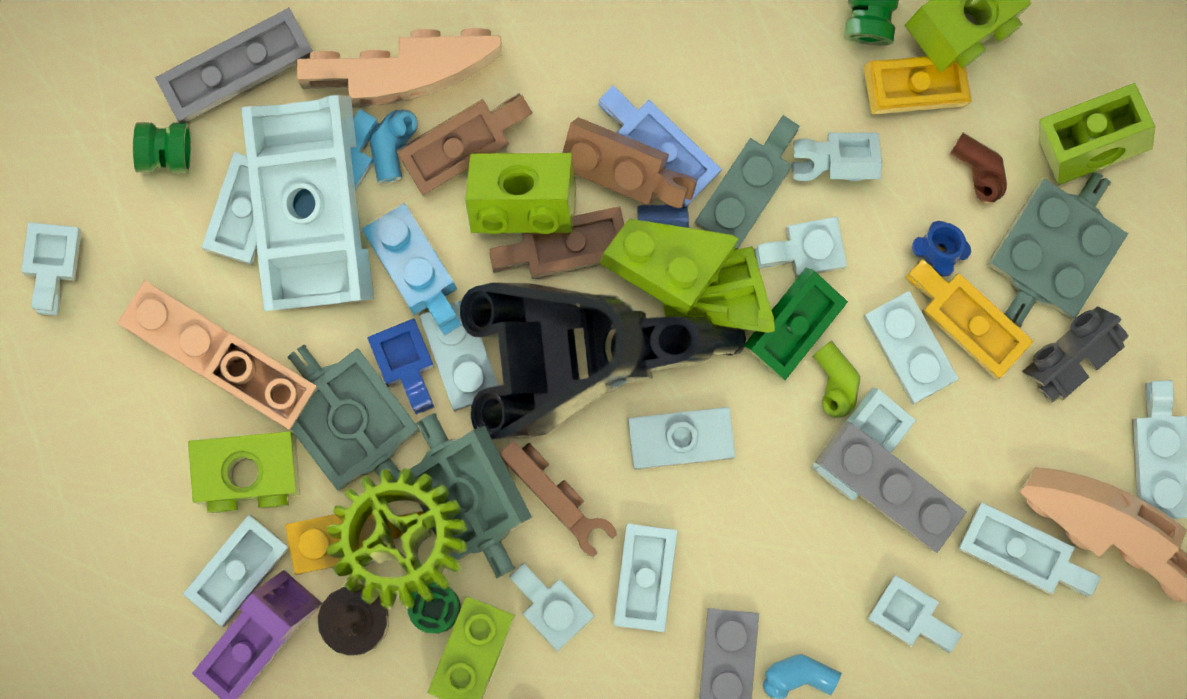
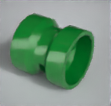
M848 0V4L852 8L851 18L845 23L844 38L851 42L882 46L893 44L895 26L891 22L892 13L898 8L899 0Z
M136 122L133 135V161L137 173H152L156 168H168L171 173L189 172L191 136L188 123H171L167 128L156 127L152 122Z
M436 582L431 583L428 587L433 593V599L429 602H426L418 591L413 592L414 605L412 608H408L407 611L410 621L417 629L425 633L439 634L448 631L455 625L461 610V603L458 595L452 588L443 589Z

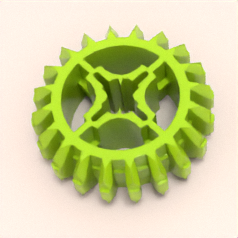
M405 468L402 469L398 481L395 483L392 473L385 469L381 471V484L378 486L369 476L361 479L366 491L360 496L351 488L346 490L345 495L352 502L349 509L339 505L334 507L333 513L344 521L343 524L329 525L327 533L334 538L341 539V541L328 546L327 552L331 557L342 558L333 567L335 574L339 577L349 575L345 587L352 593L363 587L361 598L366 603L371 604L380 594L381 605L385 609H392L397 594H399L402 605L405 608H412L414 605L413 592L418 591L421 597L426 602H429L433 599V593L428 587L431 583L435 581L443 589L448 588L450 585L446 577L441 574L444 569L447 568L453 572L460 571L461 564L453 557H450L451 553L466 552L467 544L463 540L452 537L465 532L467 525L464 520L452 519L461 511V507L455 500L445 502L449 491L444 485L441 484L431 490L433 480L425 473L414 483L413 473L410 469ZM401 500L413 501L422 504L430 509V511L420 516L415 512L406 517H398L390 509L388 503ZM373 513L376 520V529L368 539L362 542L364 547L359 549L360 532L365 521ZM388 520L396 529L403 533L401 536L404 543L402 547L407 557L391 544L393 542L391 535L393 531L388 524ZM436 528L435 546L427 561L422 565L418 557L419 546L426 538L431 536L430 530ZM388 560H396L404 568L407 575L396 578L381 577L368 572L365 566L374 561L381 564Z

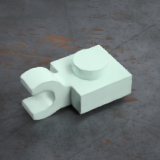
M828 133V142H819L806 138L794 141V158L810 159L806 162H793V179L810 181L826 170H829L830 179H846L849 181L881 179L882 158L879 133Z
M838 217L788 225L786 227L788 241L759 244L754 249L759 269L792 263L795 278L799 277L806 267L817 273L841 270L847 267Z
M28 222L21 272L25 276L36 277L32 309L37 310V314L58 316L60 279L73 281L76 279L82 234L79 227Z
M524 563L509 576L533 602L522 614L557 652L595 617L560 579L548 589Z
M896 575L892 578L867 619L909 646H913L919 634H921L948 653L952 652L962 636L955 629L931 616L939 603L938 601Z

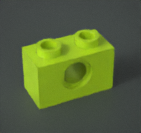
M930 0L921 6L904 26L940 73H942L956 62L962 69L971 64L986 51L982 44L990 38L994 37L1000 43L1023 25L1018 17L1032 3L1030 0ZM964 12L971 14L976 19L978 25L971 23L966 18Z
M1136 83L1039 119V143L1058 185L1153 149L1155 124Z
M572 153L470 154L465 203L471 233H572L576 194Z
M291 431L188 441L193 503L199 505L206 504L207 513L237 511V501L256 499L258 500V508L289 506L288 496L301 495L296 435ZM245 459L253 460L258 468L256 481L248 487H238L232 478L235 465Z
M466 596L427 693L441 699H483L516 615Z

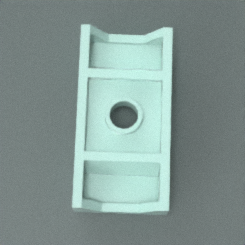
M332 95L319 100L290 104L241 107L264 311L374 299L368 249H362L350 149L357 147L351 96ZM302 189L309 190L315 198V209L307 218L298 216L293 207L294 197Z

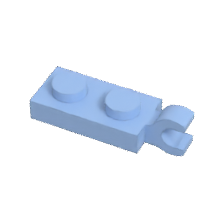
M614 86L599 99L598 106L622 126L616 133L669 154L665 168L689 175L697 180L693 198L691 200L685 199L683 205L685 208L721 172L722 169L650 100L638 110Z

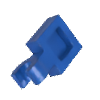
M410 319L367 337L387 387L402 382L416 415L434 408L421 373L435 367L415 319Z

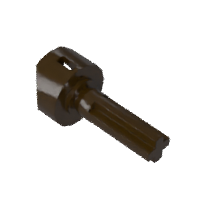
M342 587L331 593L322 603L318 614V629L324 642L335 652L348 656L365 654L375 649L385 638L389 628V613L381 605L379 596L371 604H368L361 598L363 588L352 593L346 587Z

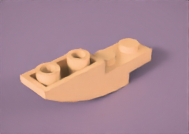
M484 28L461 30V36L441 37L439 30L417 29L410 32V37H399V57L390 58V52L385 50L360 52V58H340V53L335 51L311 52L310 59H297V80L302 89L348 88V96H351L352 108L381 106L409 101L458 84L483 70L502 56L501 36H491V30Z
M145 280L117 323L291 430L317 388L313 383Z
M1037 467L1032 470L1020 493L1026 497V502L1033 511L1042 517L1052 518L1066 530L1068 538L1076 546L1084 550L1090 549L1098 557H1101L1114 544L1127 563L1137 569H1145L1159 581L1160 587L1170 598L1179 602L1184 601L1187 604V553L1180 549L1187 531L1185 527L1146 501L1113 485L1062 470Z

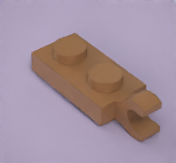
M520 93L504 101L492 111H490L486 102L481 99L398 148L396 152L423 196L469 169L470 154L496 153L508 146L509 142L502 131L530 116L532 111Z
M579 117L570 123L562 153H572L575 175L647 205L656 200L657 195L664 203L676 208H682L685 199L691 200L693 198L697 180L689 175L665 168L669 154Z
M618 206L573 216L572 233H522L523 242L490 248L489 255L493 273L515 269L528 264L531 279L600 265L604 251L624 226L621 207Z
M513 440L499 453L502 460L576 537L584 553L591 557L598 553L588 542V535L592 530L602 529L612 539L617 535L616 529L609 521L602 518L589 519L584 516L578 508L585 501L564 479L557 486L543 472L550 464L529 442L521 448Z

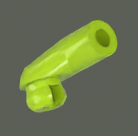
M830 341L812 357L828 375L822 407L825 413L836 418L850 414L856 406L860 375L834 342Z

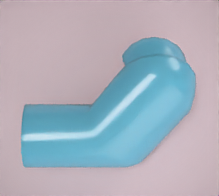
M402 109L390 112L371 134L370 146L378 183L392 182L402 178L396 150L407 143L418 127L416 116L409 110Z
M797 654L771 665L766 671L763 689L773 699H785L789 691L807 684L831 696L842 673L806 655Z

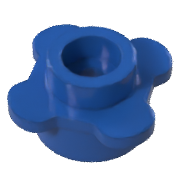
M943 221L933 222L929 227L928 233L924 237H917L912 243L913 253L917 257H923L942 277L950 276L954 271V265L959 260H967L971 254V247L966 241L963 232L957 226ZM937 246L942 247L945 252L939 251Z

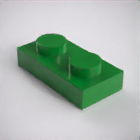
M806 267L772 309L775 331L769 333L754 331L743 347L773 374L786 380L848 301L817 272Z

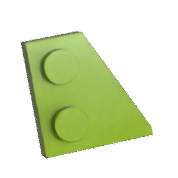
M628 219L604 251L600 264L683 315L688 316L734 252L739 238L730 234Z
M753 246L734 250L688 316L662 302L665 317H705L712 325L766 333L775 331L774 317Z

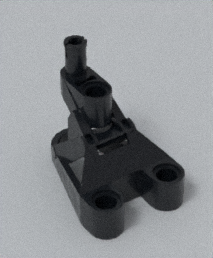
M492 282L475 286L466 292L460 305L462 326L468 334L473 337H498L503 385L479 391L471 405L473 428L478 429L485 426L491 439L531 438L546 435L602 394L614 392L623 384L653 379L652 371L702 363L709 360L712 355H738L743 351V345L746 343L743 329L712 325L705 317L646 318L645 312L633 311L630 305L618 299L617 296L595 295L532 283ZM583 328L588 368V378L579 379L574 329ZM615 329L611 341L612 360L609 362L606 355V340L609 332Z

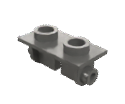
M1098 306L1093 310L1080 314L1072 322L1071 329L1058 341L1047 344L1036 352L1032 360L1033 362L1022 371L1023 374L1042 384L1039 390L1049 402L1053 403L1058 398L1065 400L1089 378L1080 365L1081 361L1086 358L1093 369L1099 370L1119 351L1125 348L1123 342L1129 336L1123 327L1118 324L1122 319L1118 315Z

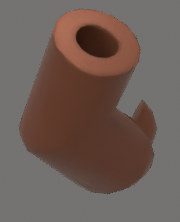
M963 132L950 154L971 166L977 198L985 203H993L1001 199L1007 189L1003 159L999 153Z

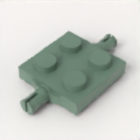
M1092 172L1090 179L1079 196L1066 193L1045 178L1040 180L987 263L988 266L1008 278L1013 287L1018 291L1004 313L1018 327L1022 326L1023 321L1035 303L1051 306L1067 318L1075 319L1129 234L1104 218L1099 209L1096 208L1097 203L1111 184L1109 179H1101L1103 175Z
M305 344L297 348V350L308 363L307 367L293 351L287 358L294 364L303 378L316 385L317 388L291 430L336 490L340 492L359 476L374 471L380 478L381 471L388 469L396 481H398L400 470L391 458L398 447L419 432L420 429L361 351L357 348L340 362L321 368Z
M436 413L421 419L416 424L419 426L431 450L426 453L420 463L410 468V471L413 473L414 483L425 473L433 480L431 490L441 484L444 485L449 491L445 502L455 500L461 507V511L452 519L464 520L467 525L465 532L452 537L463 540L467 544V551L451 553L450 557L459 560L470 553L483 551L496 578L516 569L501 541L507 537L512 529L531 519L532 516L486 427L483 426L475 429L461 438L448 440ZM420 504L424 513L430 511V509ZM434 528L433 531L437 535V530Z

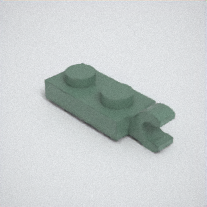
M783 115L764 145L750 138L694 224L705 231L730 234L739 238L735 248L737 250L791 170L793 165L781 158V156L795 137L800 125Z

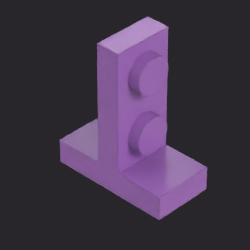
M283 570L250 594L239 608L242 610L240 615L192 674L220 699H240L296 629L311 618L322 603Z

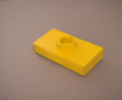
M928 56L869 61L864 65L871 114L965 107L972 102L966 67L962 69L957 62L942 73H940Z

